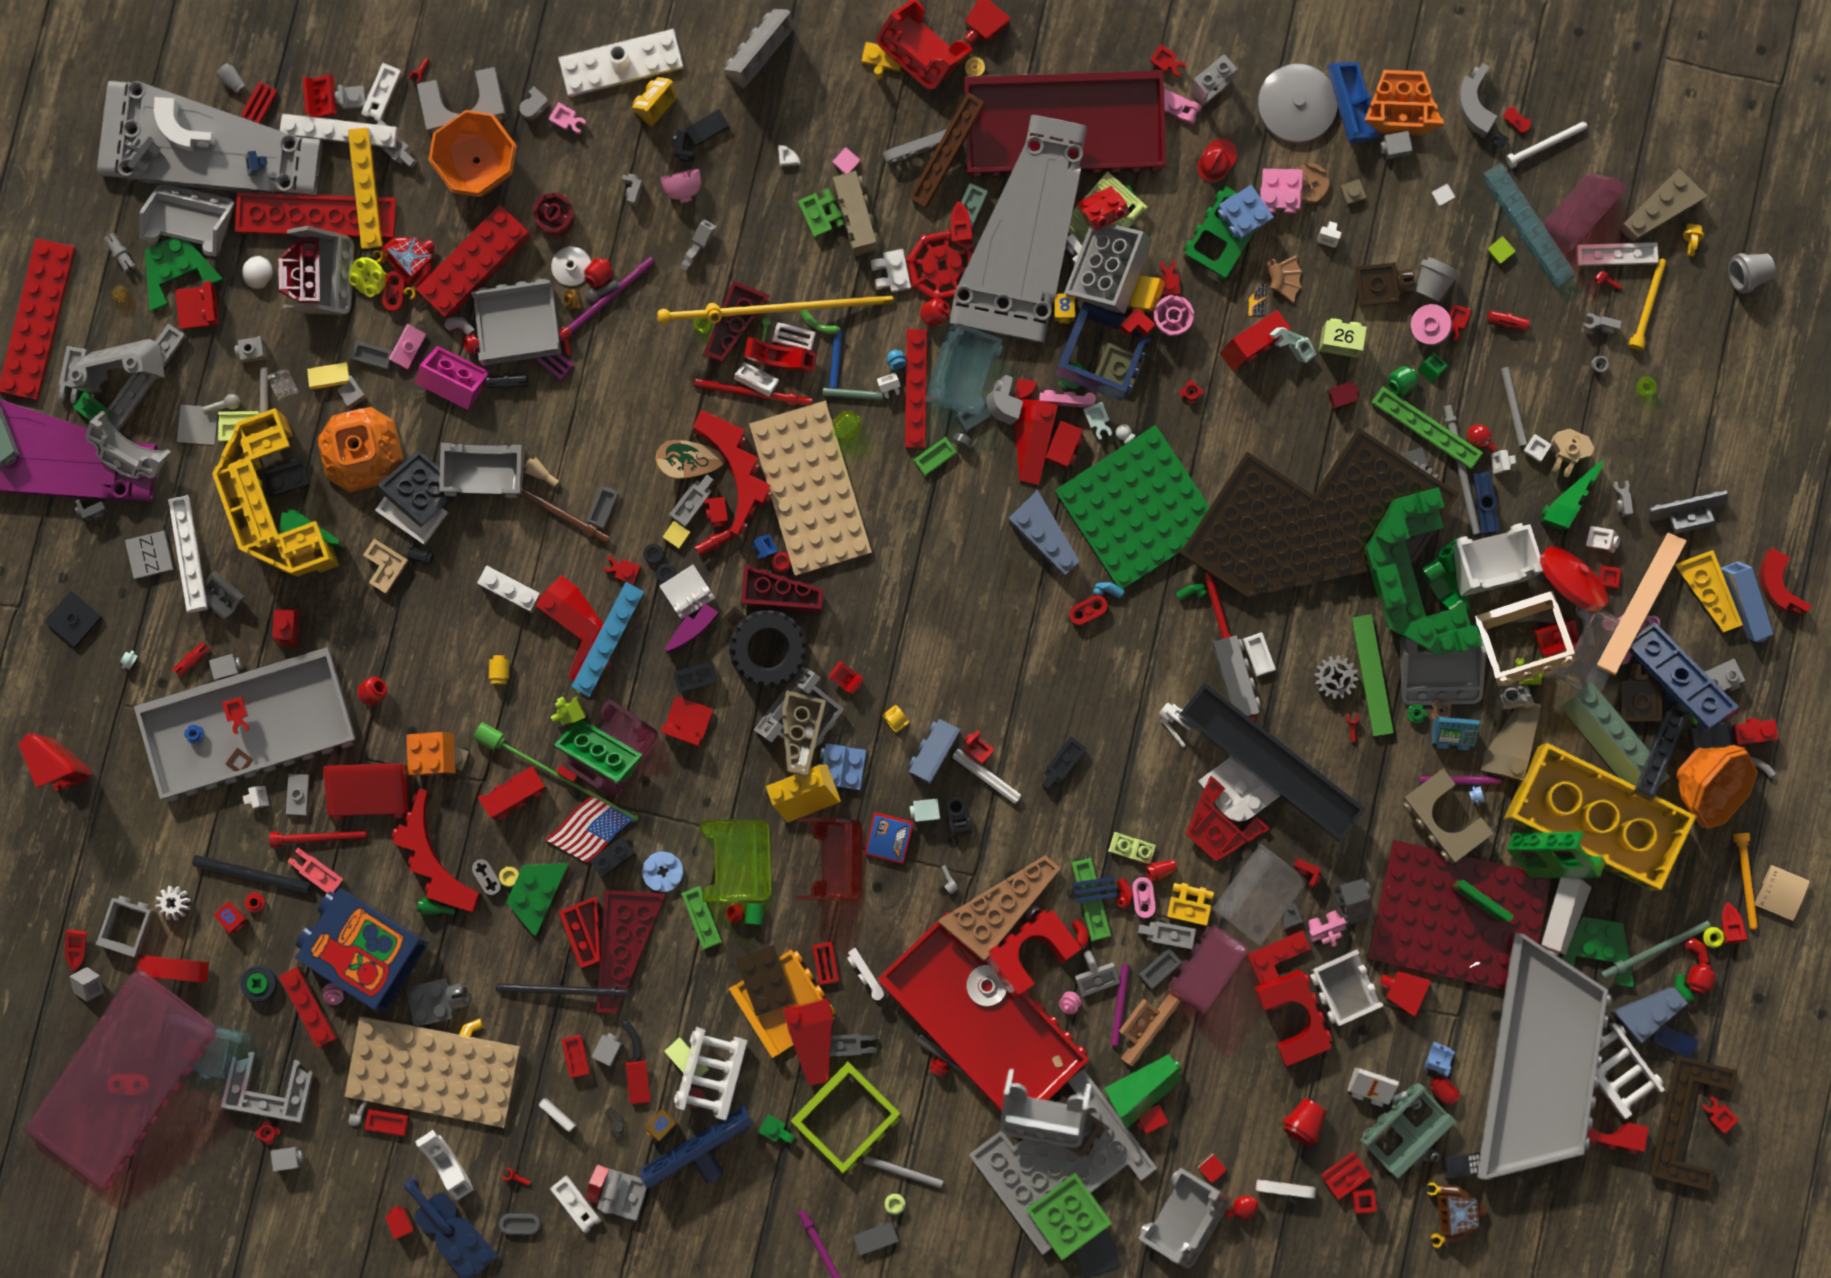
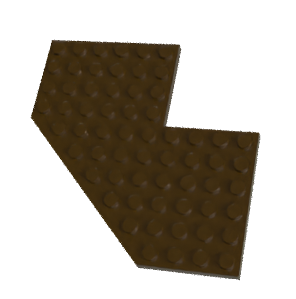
M1357 428L1314 495L1246 451L1180 553L1247 597L1370 571L1364 549L1393 499L1439 487L1444 507L1439 509L1441 520H1443L1459 496V493L1360 428ZM1436 530L1405 539L1411 562L1416 561Z

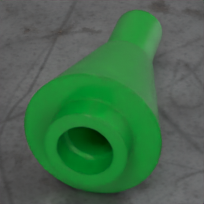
M423 896V900H418L417 912H421L420 916L441 913L454 915L455 907L442 905Z

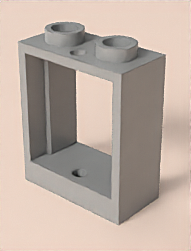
M1225 54L1194 78L1190 92L1204 106L1233 82L1237 68Z
M119 896V899L112 898L96 945L132 957H139L155 911L149 909L150 905L138 902V905L130 903L131 899ZM120 906L145 914L134 947L108 939Z

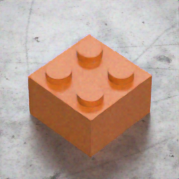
M433 732L407 735L408 775L427 776L456 773L454 733Z

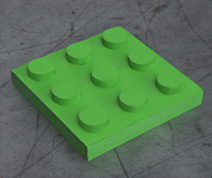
M1076 1173L1069 1176L1026 1208V1211L1062 1260L1112 1224Z

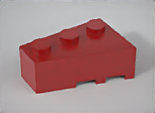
M531 766L510 778L503 785L496 786L487 795L484 796L482 794L478 799L491 819H499L501 821L510 815L509 811L516 808L519 810L527 805L526 801L532 797L536 799L543 795V790L547 787L535 767Z

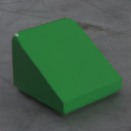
M1434 352L1421 364L1418 371L1432 383L1448 365Z

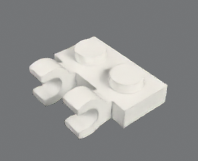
M903 249L883 253L884 259L871 260L872 271L886 268L888 278L875 279L876 290L890 287L891 293L911 289Z

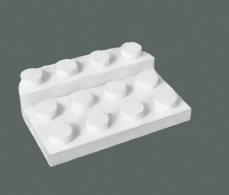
M1228 758L1198 781L1204 789L1209 777L1213 776L1226 788L1214 801V804L1227 819L1240 822L1250 819L1279 797L1278 794L1232 758Z

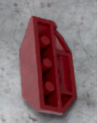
M298 238L295 244L279 257V292L298 303H320L319 238Z

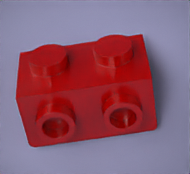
M328 74L317 78L303 77L304 109L306 115L314 118L336 115L334 76Z
M1571 617L1565 619L1564 623L1573 649L1576 650L1583 645V641L1579 638L1575 620ZM1557 622L1534 630L1539 651L1544 657L1549 658L1567 651Z

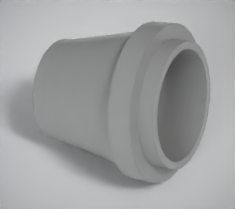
M1740 253L1731 258L1728 273L1734 288L1745 294L1752 292L1755 287L1774 279L1776 268L1772 257L1767 253L1753 255Z
M1428 257L1427 260L1423 259L1420 264L1422 267L1415 291L1440 302L1453 282L1457 281L1459 275L1456 274L1457 270Z

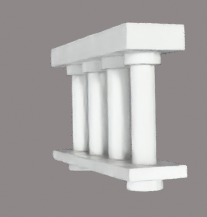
M1610 1023L1608 1026L1612 1032L1605 1036L1603 1048L1616 1038L1619 1039L1625 1048L1603 1063L1600 1068H1596L1595 1076L1599 1077L1598 1087L1620 1117L1626 1119L1632 1115L1629 1109L1633 1103L1654 1088L1657 1092H1663L1665 1089L1662 1087L1664 1084L1662 1079L1657 1074L1654 1075L1625 1037V1034H1627L1625 1029L1620 1024ZM1628 1055H1631L1637 1065L1614 1082H1608L1604 1077L1606 1072ZM1640 1072H1643L1649 1082L1626 1099H1621L1617 1094L1618 1089Z
M696 1027V1030L691 1034L690 1043L692 1045L680 1090L675 1094V1107L684 1110L685 1105L690 1104L711 1109L714 1112L713 1116L726 1120L747 1040L734 1037L733 1041L728 1042L704 1036L705 1030ZM706 1044L728 1050L730 1053L728 1061L723 1062L699 1056L701 1045ZM696 1064L723 1070V1081L718 1082L693 1076ZM691 1084L718 1090V1099L713 1102L688 1096Z

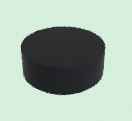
M649 544L645 547L643 556L648 563L658 564L662 561L664 552L659 545Z
M662 564L658 567L656 575L661 583H665L676 576L677 571L670 564Z

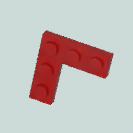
M1302 930L1247 954V957L1259 984L1262 985L1279 978L1274 965L1308 951L1311 947ZM1284 1002L1270 1009L1273 1011L1291 1002Z

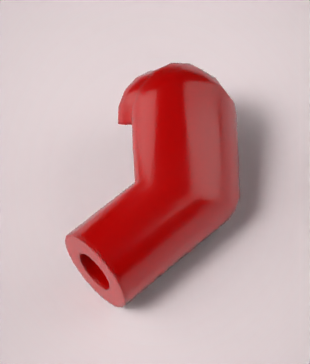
M1124 877L1116 882L1121 890L1117 899V906L1120 908H1127L1133 897V891Z
M1695 938L1685 940V949L1696 952L1699 963L1710 962L1704 943Z

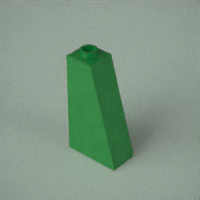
M1169 1054L1104 1088L1125 1129L1132 1125L1182 1080L1179 1073L1182 1069L1178 1061H1173Z

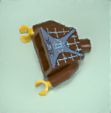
M1429 1183L1428 1185L1436 1187L1434 1193L1427 1192L1429 1195L1441 1193V1195H1438L1441 1235L1435 1233L1431 1236V1238L1438 1237L1440 1242L1432 1245L1440 1247L1444 1242L1451 1244L1464 1241L1472 1234L1473 1229L1479 1227V1218L1486 1217V1207L1484 1205L1478 1206L1477 1199L1470 1198L1469 1193L1458 1186L1441 1185V1187H1438L1435 1183Z

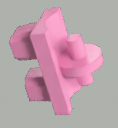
M1336 911L1326 914L1328 923L1325 925H1321L1319 918L1309 920V932L1312 942L1321 939L1323 944L1330 942L1332 947L1337 945L1336 939L1342 937L1340 931L1346 930L1344 917L1340 918Z

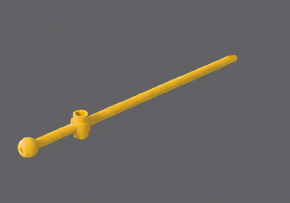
M879 296L720 308L715 303H709L705 310L669 312L667 309H661L657 312V320L662 325L668 324L670 320L707 318L712 323H718L722 316L891 304L894 302V297Z

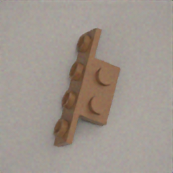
M1169 993L1160 1007L1156 1009L1143 999L1119 1030V1032L1133 1042L1121 1059L1130 1066H1133L1140 1059L1145 1048L1152 1043L1157 1032L1164 1027L1169 1016L1176 1011L1181 1001Z

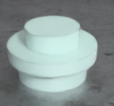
M131 651L130 654L125 652L120 661L123 664L121 668L130 670L138 657L133 654L134 651Z

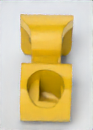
M894 705L883 714V718L895 733H898L910 723L897 705Z

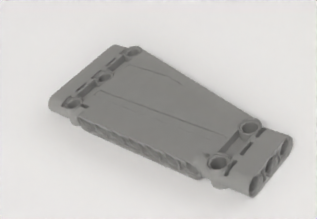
M139 81L132 83L108 82L97 164L99 176L126 178L130 181L139 179L141 182L153 184H171L250 193L317 194L322 154L321 139L295 137ZM138 89L143 90L141 95L135 96V92ZM155 97L175 98L179 103L178 122L180 127L188 131L211 132L215 136V145L199 147L195 144L194 151L184 150L174 145L162 133L155 120ZM138 127V131L130 135L131 129ZM149 136L153 138V142L161 150L155 158L147 152L142 155L141 158L150 164L145 172L142 173L133 168L130 173H125L128 163L136 154L135 151L130 157L125 154L129 148L125 145V142L128 140L132 143L137 137L141 140L137 146L140 148ZM295 142V146L292 149H287L288 143ZM248 151H256L257 158H267L266 168L259 169L256 176H248L245 160ZM284 181H291L289 187L282 188Z
M1031 115L1024 148L955 291L949 324L1036 342H1045L1080 176V163L1083 156L1087 126L1039 115ZM1037 142L1039 150L1031 151L1029 143ZM1075 150L1078 153V158L1075 160L1070 159L1068 151ZM959 291H967L969 294L968 300H960L958 297ZM998 299H1006L1008 302L1007 308H999L997 305ZM956 304L964 305V306H968V308H966V307H961V306H955V305H956ZM1037 307H1045L1047 310L1046 316L1040 317L1036 312ZM975 308L984 309V310H987V312H986V311H981V310H976ZM994 312L1007 314V316L995 314ZM1014 316L1023 317V318H1026V320H1025V319H1020V318H1015ZM1033 320L1043 321V322H1045V324H1044V323L1035 322V321H1033Z

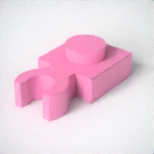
M559 102L549 118L550 122L566 131L571 126L576 134H581V130L576 128L577 124L582 123L585 126L587 124L583 118H574L576 112Z

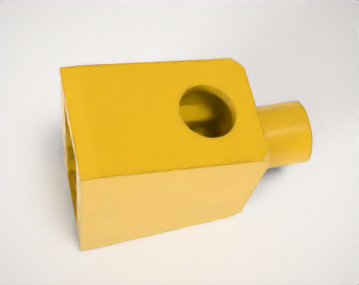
M1139 276L1127 309L1134 311L1138 308L1143 314L1144 312L1154 313L1165 282L1160 278Z

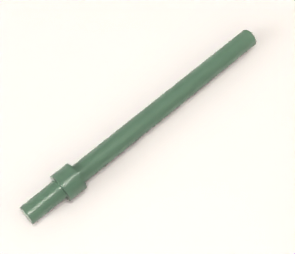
M1705 921L1626 961L1621 960L1615 963L1613 967L1601 972V977L1603 980H1606L1616 974L1625 973L1628 968L1706 931L1708 928H1711V925L1708 921Z

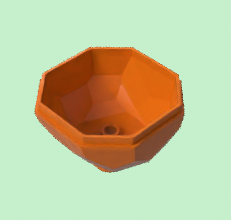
M465 110L433 133L428 161L452 193L483 197L512 175L517 146L494 114ZM476 158L480 159V162L478 164L474 163V160Z

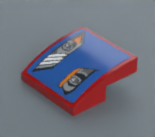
M874 812L864 854L903 864L914 821Z

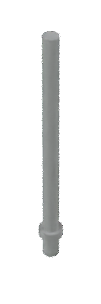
M1452 405L1444 406L1445 423L1448 424L1449 430L1458 436L1455 423L1457 418L1453 414ZM1456 460L1473 535L1479 534L1481 531L1466 466Z

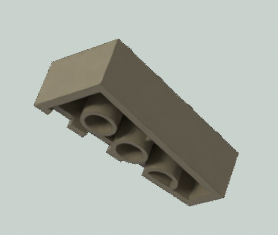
M1678 169L1623 223L1619 230L1632 242H1635L1676 216L1701 203L1707 195L1682 170Z
M856 171L833 177L854 257L877 251V244L880 243L877 232L874 233L872 229L874 225L872 214H868L866 208L869 206L867 195L862 194L861 188H864L862 177H858Z

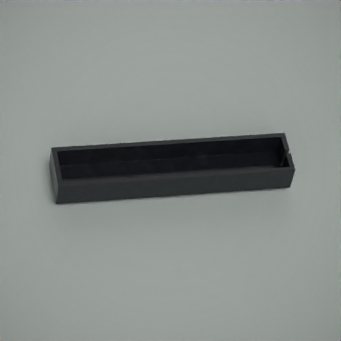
M1205 682L1178 715L1179 718L1337 842L1342 841L1352 828L1350 824H1355L1366 810V808Z

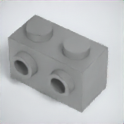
M1735 659L1705 672L1722 690L1729 689L1730 692L1741 687L1740 683L1745 681Z

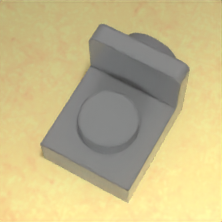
M338 85V91L335 92L336 103H339L342 109L364 107L366 102L365 87L344 88L342 85Z
M634 174L623 175V183L632 185L627 188L625 198H627L629 205L637 207L644 184L639 176Z

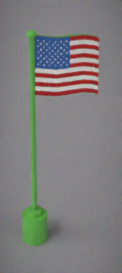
M484 722L476 730L473 736L474 741L492 751H495L496 748L500 750L501 747H504L590 795L587 800L573 810L555 832L545 838L548 842L584 862H588L604 849L617 832L631 821L636 822L638 820V815H632L504 743L505 739L502 732Z

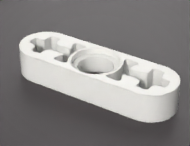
M1257 1180L1256 1183L1257 1191L1315 1198V1187Z

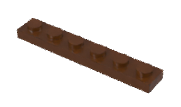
M967 93L909 198L928 208L986 105L984 101L971 93Z

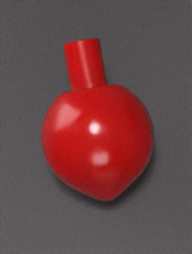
M1478 424L1468 428L1467 441L1469 444L1477 449L1486 447L1491 453L1496 450L1497 446L1491 442V432L1486 426Z
M1250 1195L1240 1196L1235 1199L1233 1208L1226 1211L1225 1215L1228 1219L1235 1216L1243 1220L1251 1219L1257 1213L1258 1201Z

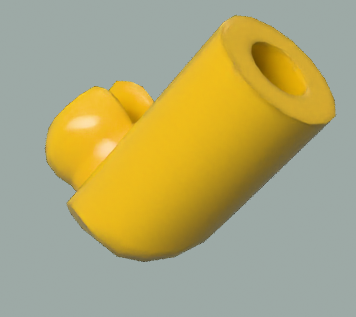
M479 1018L463 1025L459 1035L471 1037L474 1031L484 1028L481 1019Z

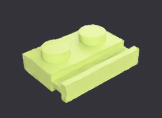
M218 412V441L228 442L237 422L258 415L260 412Z

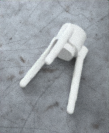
M1167 703L1158 714L1162 718L1160 722L1168 728L1177 742L1184 748V742L1169 722L1173 723L1176 720L1188 730H1191V726L1178 717L1182 709L1175 704Z

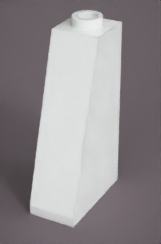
M1560 879L1542 941V946L1556 956L1559 953L1566 955L1592 888L1582 879Z

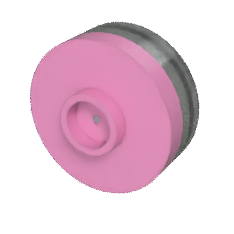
M1429 304L1422 306L1414 313L1411 320V330L1416 339L1422 344L1438 346L1446 342L1453 330V322L1451 316L1444 308Z

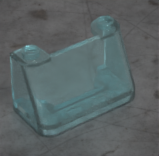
M960 323L950 326L945 333L927 390L926 402L975 416L982 413L985 402H983L981 393L991 361L996 356L999 357L1002 352V339Z

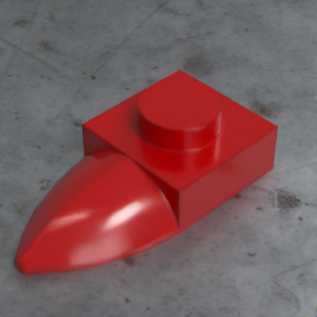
M960 201L954 206L951 214L953 243L973 241L969 213Z
M1729 902L1726 903L1722 912L1721 924L1725 944L1745 942L1747 936L1742 918L1734 906Z
M66 930L65 959L72 971H75L84 959L87 949L88 931Z

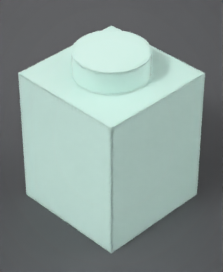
M938 799L913 801L914 806H910L911 818H915L916 822L940 820Z

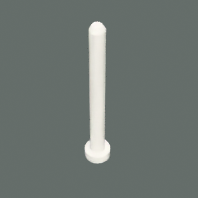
M1581 122L1514 156L1509 154L1506 156V161L1510 168H1514L1517 166V162L1585 130L1587 124L1586 122Z

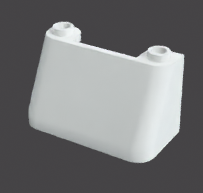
M1522 523L1511 526V530L1507 533L1475 541L1462 537L1456 539V543L1453 544L1460 596L1524 582L1543 572L1540 565V553L1530 524L1523 526Z

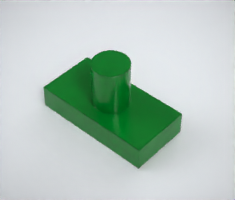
M84 392L73 406L90 421L101 411L106 413L108 419L114 414L87 392Z

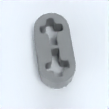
M483 859L475 861L472 871L484 892L489 895L498 894L502 884L491 864ZM479 863L481 865L486 864L485 872L487 876H484L482 872H477ZM489 878L491 882H497L495 891L487 889L489 883L486 879Z

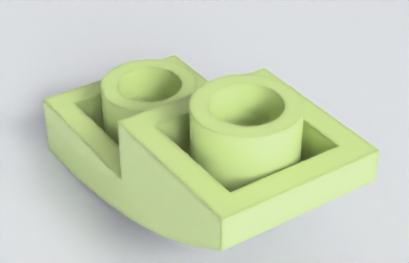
M1114 832L1108 851L1150 864L1156 845Z
M679 1037L665 1050V1053L684 1073L690 1048ZM696 1064L693 1076L702 1077L709 1069L705 1065Z

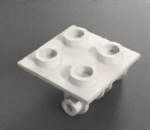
M691 565L660 585V588L681 620L715 598L694 565Z

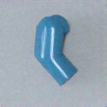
M1111 582L1097 583L1093 589V594L1103 596L1104 592H1108L1117 598H1121L1124 593L1123 589Z

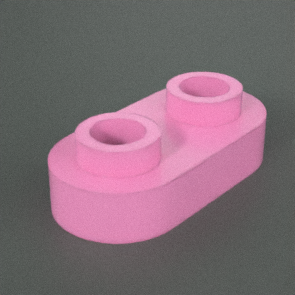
M1140 877L1132 885L1134 907L1138 916L1148 918L1155 912L1153 885L1148 878ZM1140 884H1144L1146 886L1145 891L1142 892L1139 890L1138 887ZM1147 904L1149 907L1148 911H1142L1141 906Z

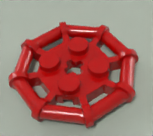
M948 229L945 232L921 235L920 240L905 259L909 269L911 287L916 288L931 299L940 298L944 300L954 298L958 287L956 281L966 270L962 265L961 257L966 254L969 264L974 253L973 244L968 242L955 243L963 249L960 252L949 247V240L952 241L951 230ZM945 240V244L942 246L938 245L932 248L929 244L930 242ZM924 246H926L928 252L923 260L917 259ZM943 261L946 262V267L948 268L939 271L937 264ZM916 264L922 265L924 276L918 278ZM927 280L936 286V290L933 291L922 283ZM946 285H953L955 288L954 290L940 292V287ZM959 291L958 297L960 296L962 298L963 296H965L964 293L966 291Z

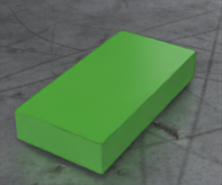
M944 437L913 461L926 477L955 456L957 451L949 440Z

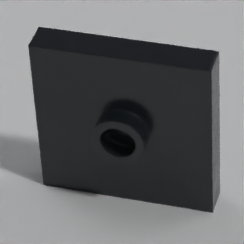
M70 591L46 618L45 622L72 646L77 647L100 621L102 616L73 591Z

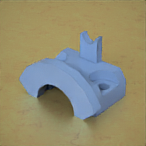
M1433 1042L1423 1069L1435 1070L1447 1078L1451 1070L1450 1063L1455 1052L1449 1047Z

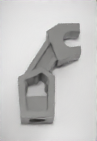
M706 220L699 224L692 238L694 245L685 254V260L680 265L681 268L687 271L692 266L701 248L704 249L710 242L717 226Z

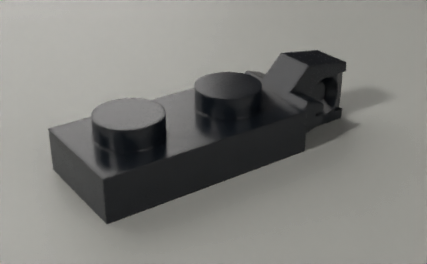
M1070 736L1047 766L1044 772L1047 778L1041 785L1049 789L1054 781L1059 784L1087 748Z

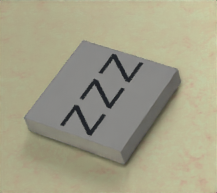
M165 531L125 540L135 580L174 570Z

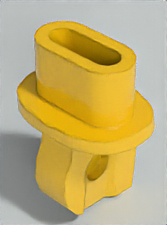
M1686 225L1683 238L1689 241L1688 256H1694L1698 241L1704 239L1701 225Z

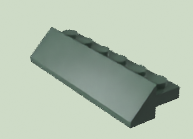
M1591 682L1560 707L1620 779L1636 786L1650 750L1594 683ZM1666 771L1664 773L1660 785L1668 778H1670V775Z

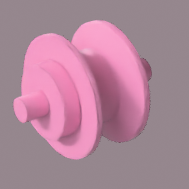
M330 983L323 988V1000L325 1003L337 1005L343 1001V989L336 984Z
M1065 992L1059 1000L1060 1009L1067 1014L1076 1013L1081 1006V998L1074 992Z

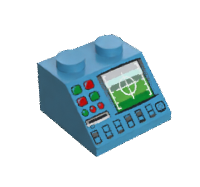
M1438 717L1433 720L1431 744L1437 745L1438 749H1449V746H1457V750L1469 751V747L1475 746L1480 720Z

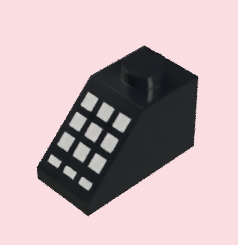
M1480 1152L1442 1156L1444 1176L1446 1178H1455L1477 1174Z

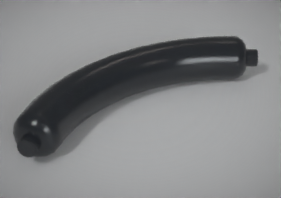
M622 1020V1027L629 1034L633 1045L631 1062H637L641 1056L639 1036L629 1021Z

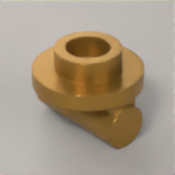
M567 290L563 296L565 307L569 310L582 309L578 290Z

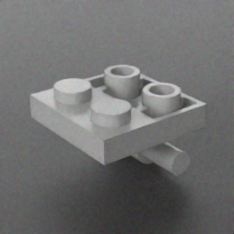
M609 1169L597 1209L608 1214L613 1213L637 1220L646 1192L642 1179Z

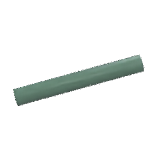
M823 388V396L870 400L883 399L882 392Z

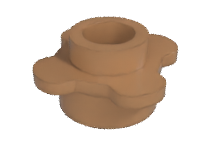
M1438 700L1432 702L1433 713L1431 718L1433 720L1438 717L1451 718V702H1439Z

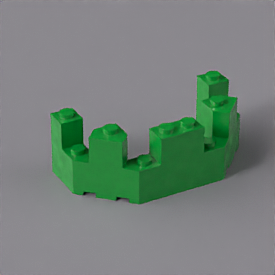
M1439 487L1393 499L1364 550L1386 628L1432 654L1442 656L1483 645L1478 627L1470 625L1465 606L1426 616L1405 539L1444 528L1439 509L1444 507Z

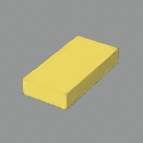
M347 362L307 369L311 390L350 383Z

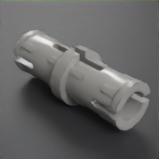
M115 233L109 234L113 242L110 241L108 236L104 238V241L113 252V258L118 260L125 273L130 272L126 264H129L132 270L136 265L128 256V250L121 245Z

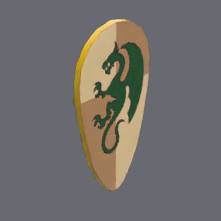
M666 441L656 452V463L660 471L666 476L675 479L704 475L718 469L725 463V459L719 451L709 446L689 441Z

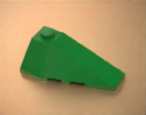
M1600 461L1554 502L1549 506L1545 505L1540 514L1543 516L1540 522L1560 534L1566 531L1581 507L1579 503L1581 504L1584 498H1586L1589 493L1588 487H1591L1596 480L1604 462Z

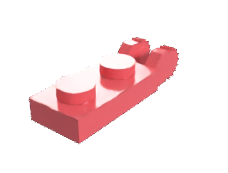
M297 848L295 852L307 861L302 866L298 861L290 858L288 863L326 893L330 891L335 893L344 879L313 856Z

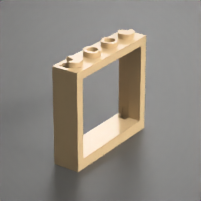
M1553 591L1475 616L1498 687L1502 685L1509 686L1515 681L1527 680L1534 675L1549 673L1555 668L1568 667L1577 662ZM1552 608L1567 652L1500 673L1486 629Z

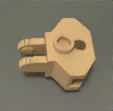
M1572 429L1557 432L1551 440V444L1557 453V459L1552 471L1557 472L1563 460L1568 463L1564 471V476L1568 478L1573 466L1578 461L1587 459L1592 455L1594 446L1589 437Z

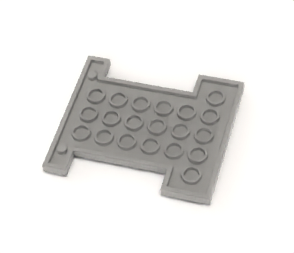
M1084 1069L1071 1077L1067 1082L1077 1095L1084 1097L1087 1083L1091 1084L1087 1112L1105 1123L1103 1125L1105 1131L1099 1139L1095 1138L1092 1142L1094 1148L1088 1157L1084 1155L1081 1158L1065 1146L1023 1139L1013 1146L1001 1131L969 1154L1042 1255L1051 1249L1052 1246L1026 1211L1028 1206L1074 1173L1077 1174L1091 1193L1128 1164L1140 1180L1157 1169L1128 1128L1125 1129L1117 1113ZM1088 1118L1085 1120L1081 1145L1076 1147L1081 1150L1097 1125Z

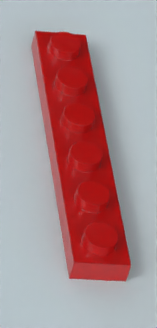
M907 329L905 448L925 449L927 329Z

